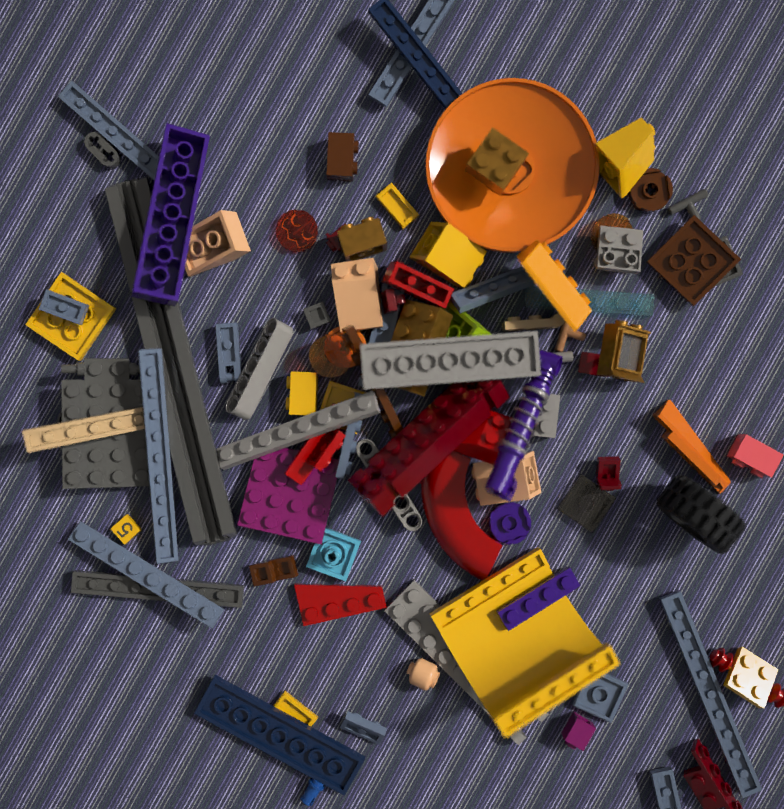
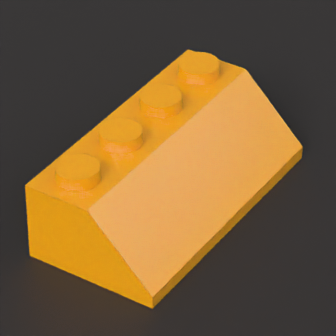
M535 240L516 256L521 265L575 332L592 310L588 306L591 301L584 292L581 294L577 292L575 288L578 287V284L571 275L567 278L562 271L565 270V267L558 259L553 261L549 255L552 253V250L545 242L540 244L538 240Z

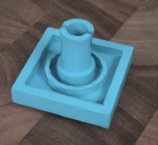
M326 527L322 545L314 544L306 567L346 582L361 540Z

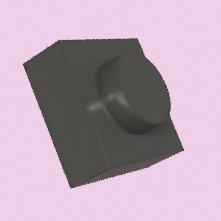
M323 301L303 309L311 330L331 322Z

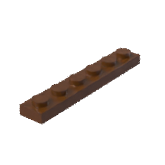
M348 325L342 328L344 334L341 337L347 347L350 346L353 352L351 358L354 364L360 366L362 370L360 344L362 342L354 326ZM384 388L371 389L375 393L381 409L379 413L380 418L384 424H388L390 428L388 434L392 440L403 430V427Z

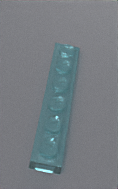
M539 286L526 288L524 308L556 310ZM576 289L579 294L584 292L591 301L588 304L592 310L591 312L653 316L654 294Z

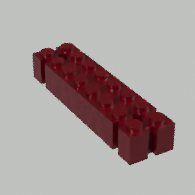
M490 379L452 383L367 462L369 466L365 470L360 468L348 479L349 483L383 517L396 505L393 501L398 496L403 498L491 416L489 411L493 407L498 409L510 398L501 380Z

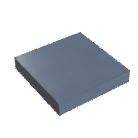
M606 673L576 692L571 704L576 708L612 723L629 684Z

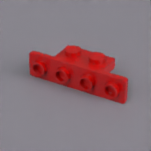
M341 428L308 439L286 469L285 475L302 485L314 468L319 471L326 468L331 462V456L343 445V439L346 435L340 431Z

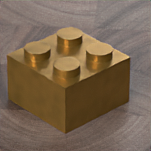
M492 128L467 163L465 171L501 196L529 153Z
M368 217L363 219L361 224L353 226L351 223L340 227L341 230L337 231L346 262L387 251V241L379 218Z

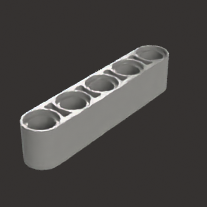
M271 318L266 323L227 400L225 407L227 413L244 420L252 416L292 337L293 329L291 326L276 318Z
M363 439L356 446L357 454L367 468L369 466L367 462L379 452V449L370 439ZM367 442L372 446L370 454H363L361 452L360 446L362 443ZM406 494L404 498L407 500V504L402 508L396 505L392 508L407 530L416 531L422 525V517L408 494ZM410 515L417 516L418 523L416 525H409L406 522L407 517Z

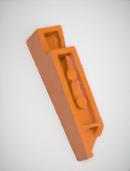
M667 400L652 415L667 430L661 437L721 494L731 483L730 479L672 401Z

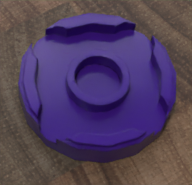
M514 502L501 503L490 513L488 520L489 530L498 541L510 545L517 544L527 537L531 529V517L520 504Z

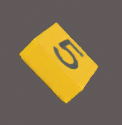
M126 514L111 528L112 532L124 545L142 530L129 514Z

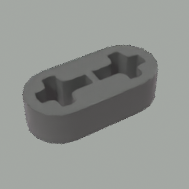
M91 132L86 135L84 139L86 148L105 167L114 169L120 165V154L99 133ZM93 139L102 146L100 149L93 145ZM105 152L109 153L113 157V162H110L108 160V158L104 155Z

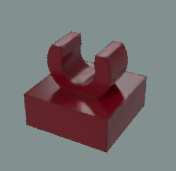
M394 288L380 293L384 314L393 313L398 310V305L406 303L404 294L395 295Z

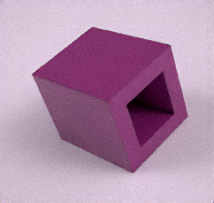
M573 711L561 732L565 740L564 743L574 750L579 748L584 751L596 727L592 721Z

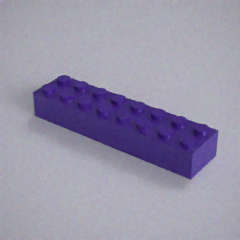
M166 124L131 297L174 307L178 303L210 135Z

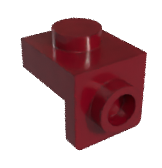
M619 456L597 457L596 481L600 490L613 491L621 489L622 484L619 480L621 460Z

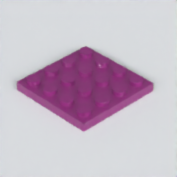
M283 448L254 459L238 526L322 545L337 483V477L335 476L339 460L331 458L330 464L322 471L314 468L305 482L300 485L285 475L286 469L299 452L298 450Z

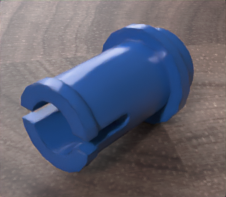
M310 778L309 785L301 796V801L307 806H312L319 792L323 791L324 784Z

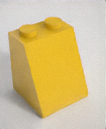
M642 118L637 119L596 143L600 162L599 173L621 199L628 194L654 161L655 130L650 123L647 124Z
M430 222L409 258L451 284L465 288L471 283L476 269L482 265L487 251L470 241L467 236L449 223Z

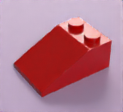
M489 411L491 416L453 451L494 465L499 454V444L502 439L505 440L508 433L505 429L510 428L511 417Z

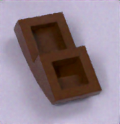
M294 555L275 558L249 566L254 586L270 584L278 580L298 576Z

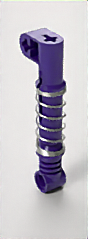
M545 350L539 351L541 376H531V380L524 385L522 392L526 397H519L521 402L518 407L514 408L516 411L515 416L510 418L512 422L510 428L505 429L508 433L505 440L502 439L499 444V454L485 485L488 494L509 502L512 500L517 487V480L514 474L520 460H523L526 456L525 448L530 446L528 440L534 436L533 428L539 424L537 418L543 415L541 408L549 400L551 382H553V377L558 375L563 361V356Z

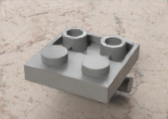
M600 226L598 230L597 256L593 260V267H596L595 270L639 274L641 272L643 230Z

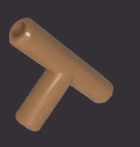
M565 321L561 327L555 351L563 352L567 337L584 341L586 334L577 330L574 332Z

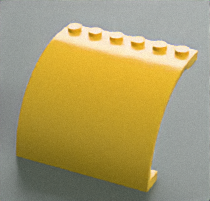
M536 547L429 613L471 687L505 738L620 665L611 646L608 643L601 644L577 613L567 596L562 597L510 631L506 630L496 611L554 575L539 547Z

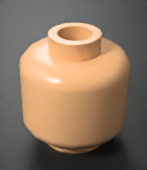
M419 658L415 663L411 662L407 670V674L410 675V684L425 691L429 690L430 687H435L440 675L437 665L423 658Z

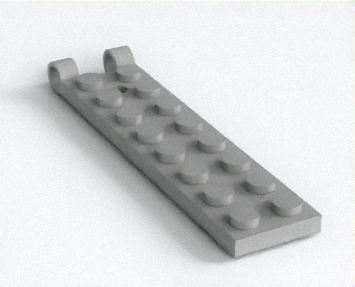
M414 579L384 611L487 712L429 613L441 605ZM545 712L537 719L543 722L549 713ZM521 729L510 735L511 739L518 745L527 738Z

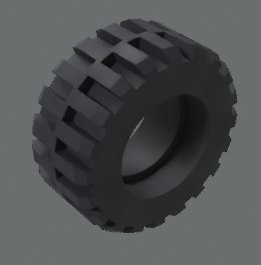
M684 475L674 477L657 498L656 505L663 513L696 540L718 554L727 553L745 531V521L730 506L712 494L708 489H705L702 485Z

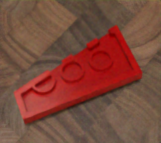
M294 584L303 626L387 608L382 585Z

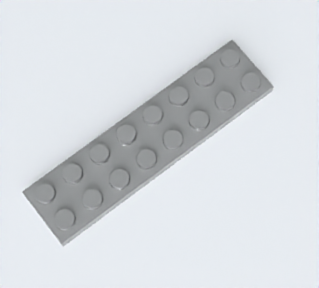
M538 331L360 344L363 389L541 376Z

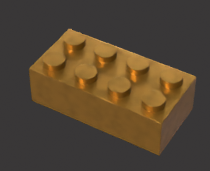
M408 299L405 300L406 303L403 305L391 342L446 337L453 317L452 314L439 307ZM429 384L397 388L425 397Z

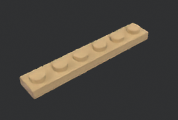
M143 406L25 429L22 432L27 453L145 429Z

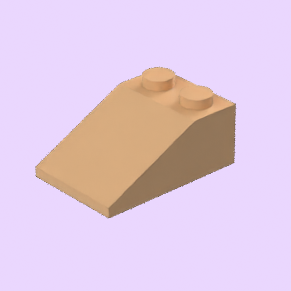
M220 210L192 227L185 264L188 277L234 261L251 252L237 212Z
M374 258L331 264L332 285L340 332L343 333L342 328L348 325L354 326L356 331L382 328L383 319L378 266Z

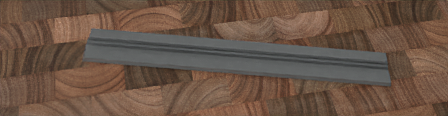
M148 177L119 182L105 188L131 293L152 193ZM132 297L144 348H162L169 448L192 541L195 545H213L229 541L237 535L179 300L174 307Z

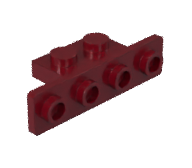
M699 739L694 740L691 752L699 766L684 770L683 776L703 809H718L722 807L726 809H743L741 803L734 798L730 785L722 778L719 767L709 757L708 749L702 745Z

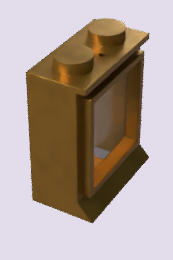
M615 320V324L605 323L597 375L612 376V378L624 379V381L644 383L641 375L648 334H651V332L643 330L641 325L630 324L628 326V322L622 320Z

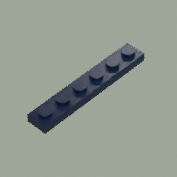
M379 0L368 9L370 16L446 110L454 100L463 94L389 0Z

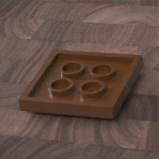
M693 215L646 263L693 307L741 258Z

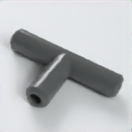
M703 189L670 206L667 209L669 215H673L686 208L690 217L695 215L700 220L701 217L694 203L708 197V192Z

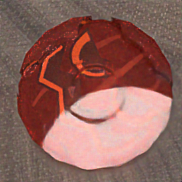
M290 210L284 213L276 225V237L279 243L291 252H304L310 249L318 237L317 223L313 216L303 210Z

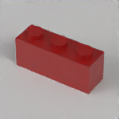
M398 261L389 263L382 279L383 283L432 306L446 309L454 291V288Z

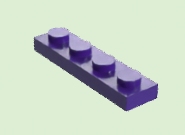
M567 566L496 612L506 630L510 631L580 587V584L571 568Z

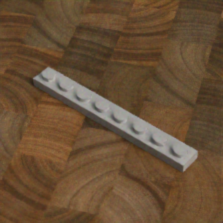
M373 391L219 447L217 448L220 468L223 470L229 469L379 414L380 410L376 395Z

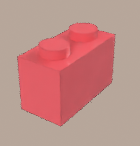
M738 434L727 454V457L733 459L732 464L740 468L746 466L751 469V474L761 479L763 476L772 478L784 454L747 434Z

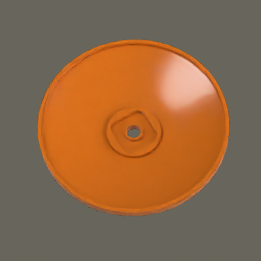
M504 78L488 81L460 95L448 106L437 121L432 131L426 154L428 189L432 201L443 220L482 248L497 252L518 253L535 240H538L540 244L545 242L549 245L564 236L577 224L594 197L600 167L599 153L596 149L597 142L593 130L583 113L569 98L558 90L546 84L522 78ZM492 128L529 153L501 196L465 171L467 163Z

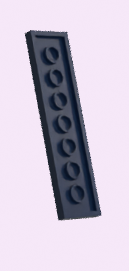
M216 674L194 713L344 796L365 761L364 755Z

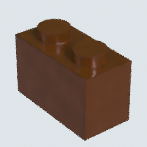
M328 132L326 174L328 180L353 181V175H357L358 162H354V154L359 152V141L355 140L354 133Z

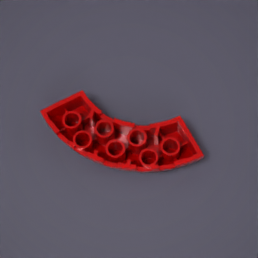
M452 451L421 480L423 508L431 531L446 554L463 570L483 581L489 575L503 545L486 534L473 519L465 494L466 473L471 459Z

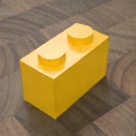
M291 371V376H287L286 387L290 389V397H286V410H289V415H308L316 412L318 373Z

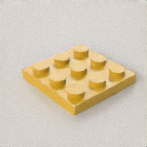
M61 272L49 290L89 305L83 324L79 325L39 310V304L25 325L76 360L81 361L117 308Z

